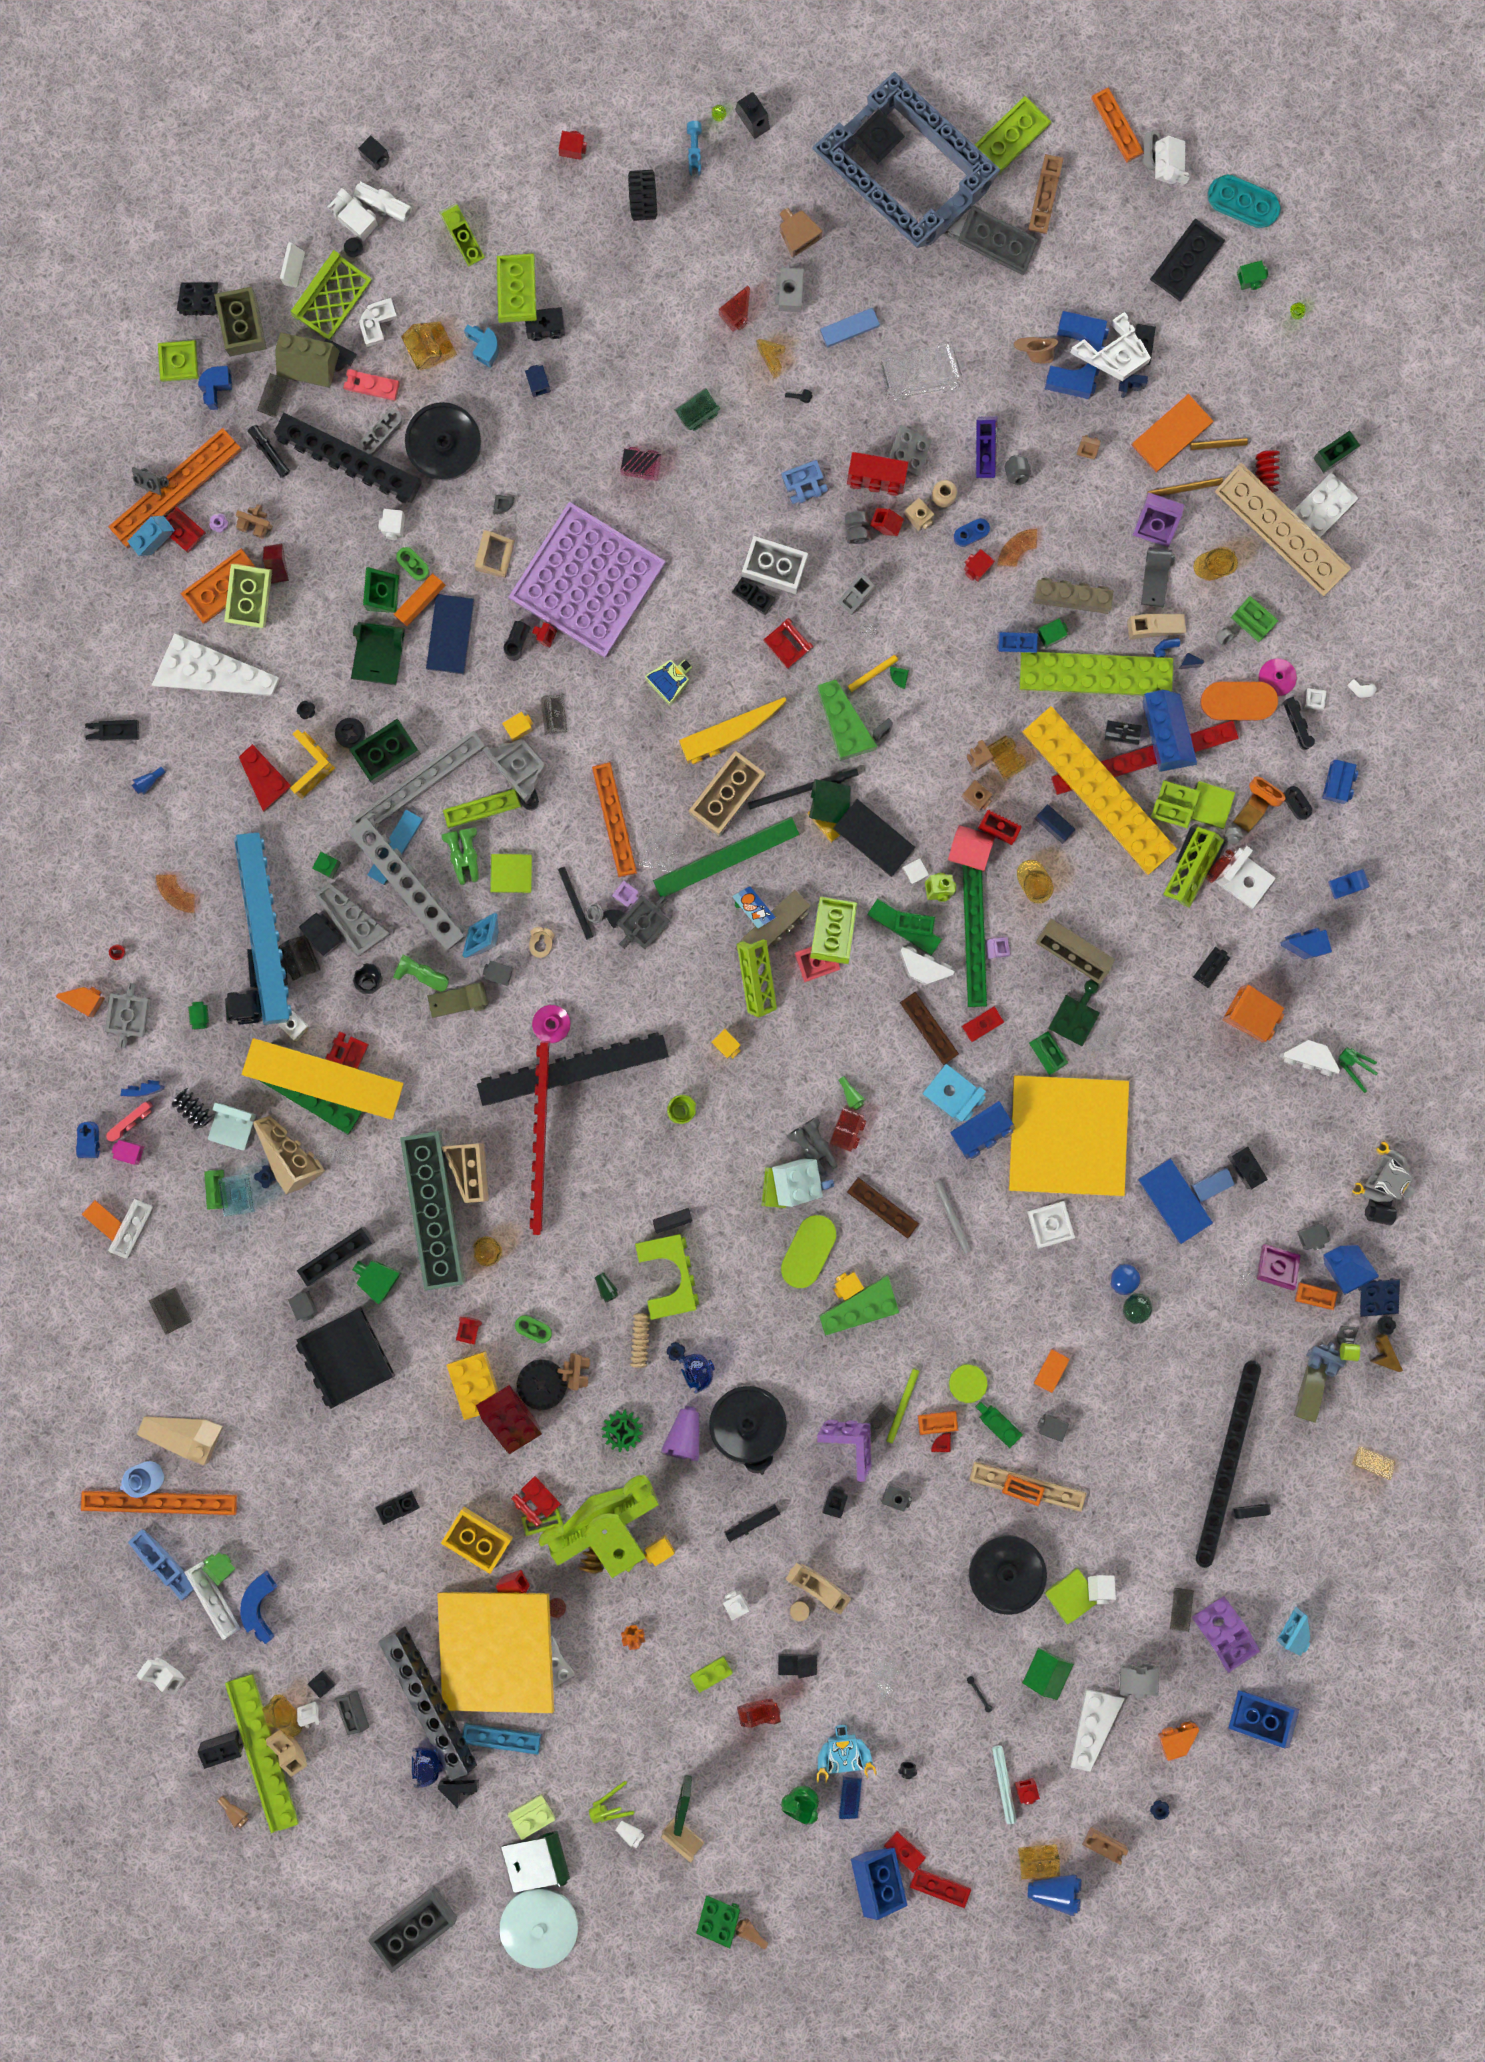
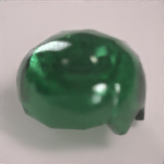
M1140 1293L1132 1294L1123 1304V1314L1133 1324L1144 1323L1150 1318L1153 1311L1149 1297Z

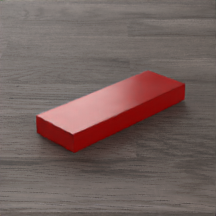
M919 1868L915 1870L910 1883V1888L964 1909L971 1893V1888Z

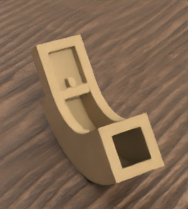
M796 1563L786 1577L790 1584L807 1591L831 1611L840 1615L852 1599L832 1582L804 1564Z

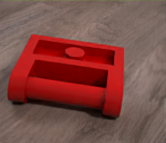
M790 618L786 619L763 639L787 669L814 647L793 626ZM785 629L801 645L802 649L800 651L782 633Z

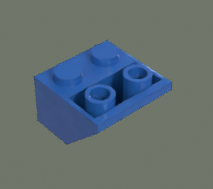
M1319 928L1303 932V936H1301V932L1286 936L1285 941L1280 942L1282 947L1304 960L1332 952L1327 931H1320Z

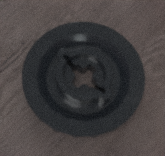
M541 1359L528 1363L521 1370L516 1384L519 1397L525 1405L532 1409L548 1410L561 1402L566 1393L567 1381H562L563 1374L558 1373V1368L560 1367L557 1364ZM544 1380L547 1388L539 1390L537 1388V1381L542 1382Z

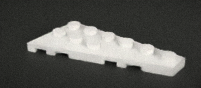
M174 634L151 686L273 696L280 678Z

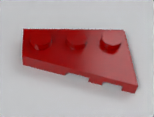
M253 744L239 756L263 812H265L292 786Z

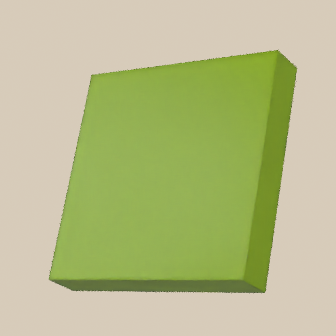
M195 340L158 343L161 382L199 379L197 343Z
M1198 781L1196 790H1200L1201 793L1191 820L1224 829L1235 792Z

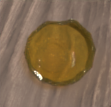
M483 1236L478 1238L473 1244L474 1258L482 1266H494L502 1258V1246L495 1238Z

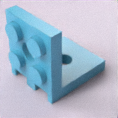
M947 1064L944 1065L922 1093L957 1122L968 1121L974 1113L972 1111L974 1106H980L986 1098L984 1096L986 1091L982 1087H975ZM951 1085L954 1087L955 1092L952 1096L945 1095V1086Z

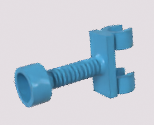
M699 121L687 123V134L691 135V148H688L689 174L691 176L693 168L698 169V176L701 174L700 148H698V135L702 133V124Z

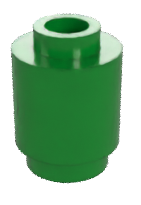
M192 1002V1006L188 1007L189 1023L192 1025V1030L207 1029V1024H209L208 1005H204L203 1002Z

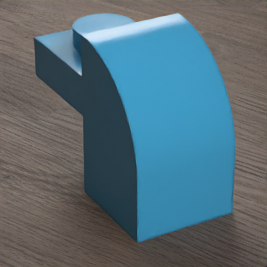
M467 324L464 329L465 336L478 343L473 351L474 359L491 368L499 353V345L494 332L487 328L485 333H483L484 331L479 327H472Z

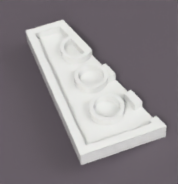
M1088 1689L1085 1690L1070 1765L1071 1768L1091 1771L1121 1708L1124 1697Z

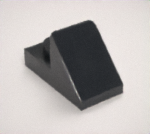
M778 1654V1675H798L799 1679L817 1675V1655Z
M479 1779L440 1781L438 1784V1790L456 1808H459L460 1793H463V1795H473L479 1789Z

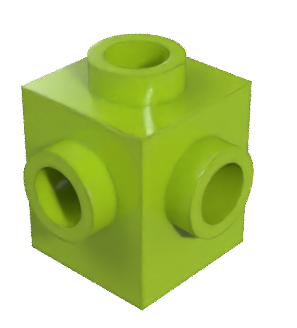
M945 873L930 875L925 881L927 900L948 901L956 892V883L953 881V876L945 875Z

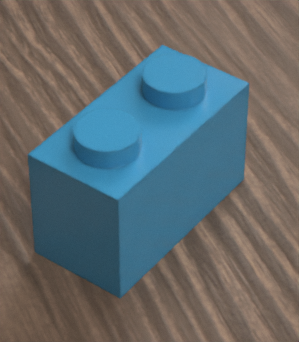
M151 516L127 542L138 556L152 555L175 530L164 516Z

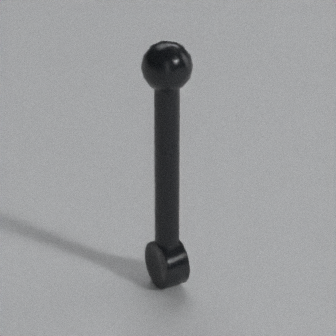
M969 1676L967 1683L971 1684L985 1706V1711L991 1712L992 1706L987 1704L974 1683V1678Z

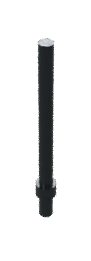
M857 768L843 773L842 771L836 772L833 776L820 780L840 784L845 782L846 779L859 776ZM814 782L748 802L749 809L751 810L811 791Z

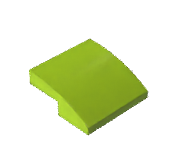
M1163 780L1151 817L1188 829L1201 791Z
M491 854L490 892L531 893L532 855Z
M1078 1568L1071 1571L1066 1577L1057 1581L1044 1592L1067 1625L1097 1604V1601H1089L1088 1582Z

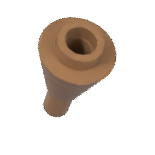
M224 1796L218 1799L217 1802L225 1809L234 1829L237 1827L242 1828L248 1822L247 1816L249 1813L230 1804Z
M748 1918L738 1922L736 1926L737 1936L756 1943L762 1949L767 1948L768 1942L760 1937Z

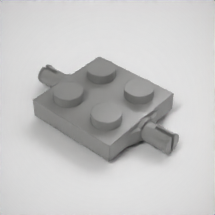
M127 983L126 994H110L105 1032L119 1035L118 1047L127 1048L128 1037L145 1036L150 999L139 998L134 995L135 983Z

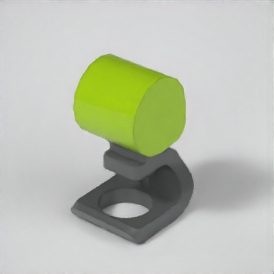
M1340 1326L1337 1342L1341 1345V1360L1359 1361L1360 1345L1354 1344L1358 1327ZM1344 1330H1353L1349 1334L1343 1333Z

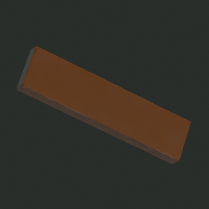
M916 992L900 1002V1005L943 1065L959 1055Z
M857 1177L847 1191L849 1195L907 1239L919 1225L917 1221L859 1177Z

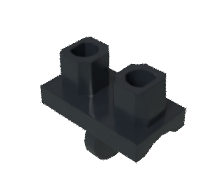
M1108 720L1104 740L1139 745L1142 725Z

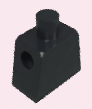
M751 92L737 102L735 111L754 139L770 130L768 113L754 92Z

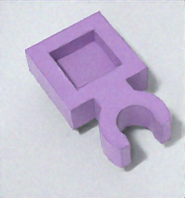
M622 880L611 896L628 907L630 903L634 904L638 899L636 897L638 891Z

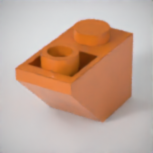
M1191 1721L1180 1724L1181 1727L1173 1729V1727H1168L1158 1734L1167 1761L1188 1754L1199 1732L1196 1723Z

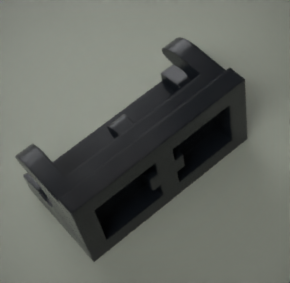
M236 1730L201 1742L197 1752L203 1768L206 1769L241 1757L243 1745L242 1743L239 1744V1733Z

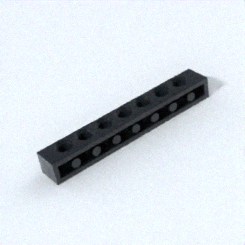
M283 413L273 432L278 438L277 441L287 446L289 443L295 446L294 449L302 454L307 452L311 454V458L318 462L324 460L328 462L329 467L335 470L340 468L345 471L347 476L353 479L355 477L362 479V483L372 487V485L379 487L378 490L386 495L391 493L402 503L407 501L412 503L422 484L419 478L286 413ZM295 432H301L298 438H292ZM311 441H318L314 447L309 446ZM330 448L335 449V451H334L333 454H331V455H327V454H326V451H327L328 449H330ZM345 457H352L349 463H343ZM368 465L369 467L366 471H360L361 466ZM385 473L384 479H377L378 474ZM397 481L403 482L400 488L393 487Z
M405 1626L389 1633L378 1642L447 1776L452 1781L468 1774L477 1766L475 1758L459 1731L457 1723L444 1702L410 1633Z

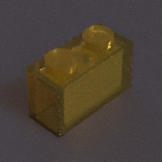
M1006 735L987 746L993 756L992 762L1004 781L1025 770V764L1027 763L1022 754L1018 755L1015 748L1017 746L1012 738L1008 739Z

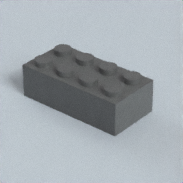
M433 1886L374 1931L368 1942L390 1972L393 1973L455 1925L457 1916L436 1887Z

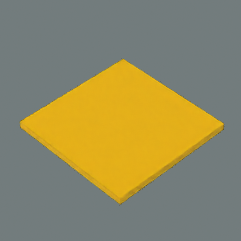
M1014 1075L1012 1122L1015 1129L1011 1134L1009 1191L1125 1196L1129 1081Z
M437 1593L442 1698L447 1704L449 1711L553 1713L554 1690L549 1593Z

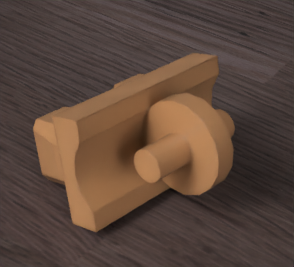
M257 504L255 509L248 508L247 512L253 515L239 510L236 512V517L238 518L236 528L239 531L247 533L250 524L255 525L253 535L264 539L267 532L271 531L273 526L270 525L269 521L264 520L267 518V513L262 512L263 507Z
M570 1353V1362L564 1361V1367L558 1368V1373L563 1374L562 1381H568L567 1388L578 1390L588 1386V1376H581L580 1368L589 1369L590 1359L577 1353Z

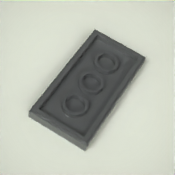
M971 206L957 242L1024 275L1038 239L975 206Z

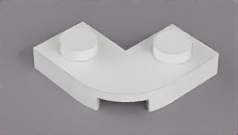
M391 298L368 305L361 316V320H359L367 347L385 342L380 323L397 319Z

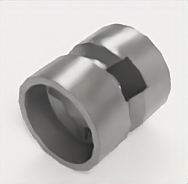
M857 511L845 515V526L849 528L846 531L847 543L861 544L871 541V530L867 527L870 524L868 512Z

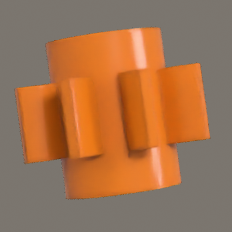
M637 1625L627 1626L625 1631L621 1632L623 1646L628 1645L629 1650L639 1649L642 1643H645L643 1628L638 1629Z

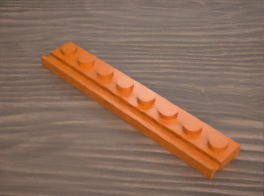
M222 428L166 476L169 484L161 488V495L149 491L108 527L125 547L129 549L131 545L127 541L151 516L166 517L176 506L181 504L242 451L241 447Z

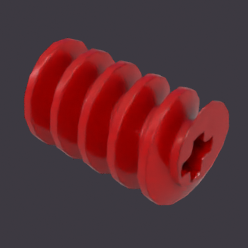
M1266 450L1256 455L1257 462L1255 467L1257 470L1255 475L1273 493L1279 491V489L1274 488V486L1279 485V481L1274 479L1280 477V475L1274 473V471L1279 470L1280 467L1274 464L1279 463L1280 459L1274 458V456L1280 455V451Z

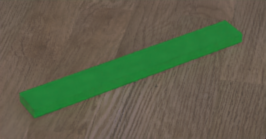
M789 817L653 880L660 898L661 896L666 897L800 834L793 818Z
M962 865L967 1007H987L982 870Z

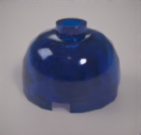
M690 1354L680 1358L679 1363H683L685 1371L683 1369L681 1371L689 1388L694 1387L695 1394L708 1388L714 1377L713 1371L715 1367L713 1362L707 1360L701 1354Z
M428 1747L413 1748V1752H416V1760L412 1756V1779L417 1780V1784L413 1785L415 1788L428 1787L436 1782L439 1772L443 1771V1766L434 1750Z

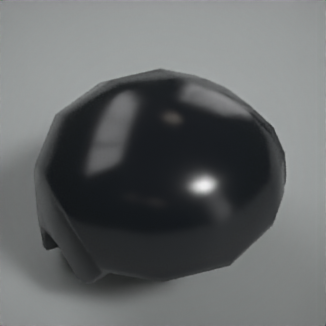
M369 963L363 964L362 968L356 970L353 978L355 988L362 994L376 992L381 987L383 981L380 969L376 965Z

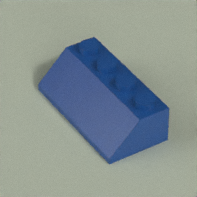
M1166 690L1145 693L1143 707L1159 772L1197 765L1181 695Z

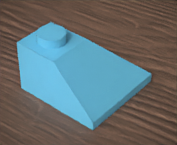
M1295 1607L1276 1641L1285 1649L1299 1656L1309 1648L1310 1631L1308 1616Z

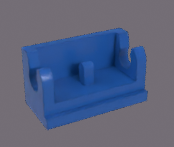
M998 632L997 649L999 652L1037 653L1038 633Z

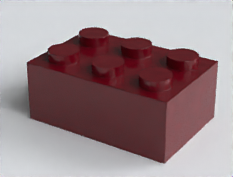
M510 1385L476 1405L481 1420L508 1454L513 1453L542 1435L535 1417Z

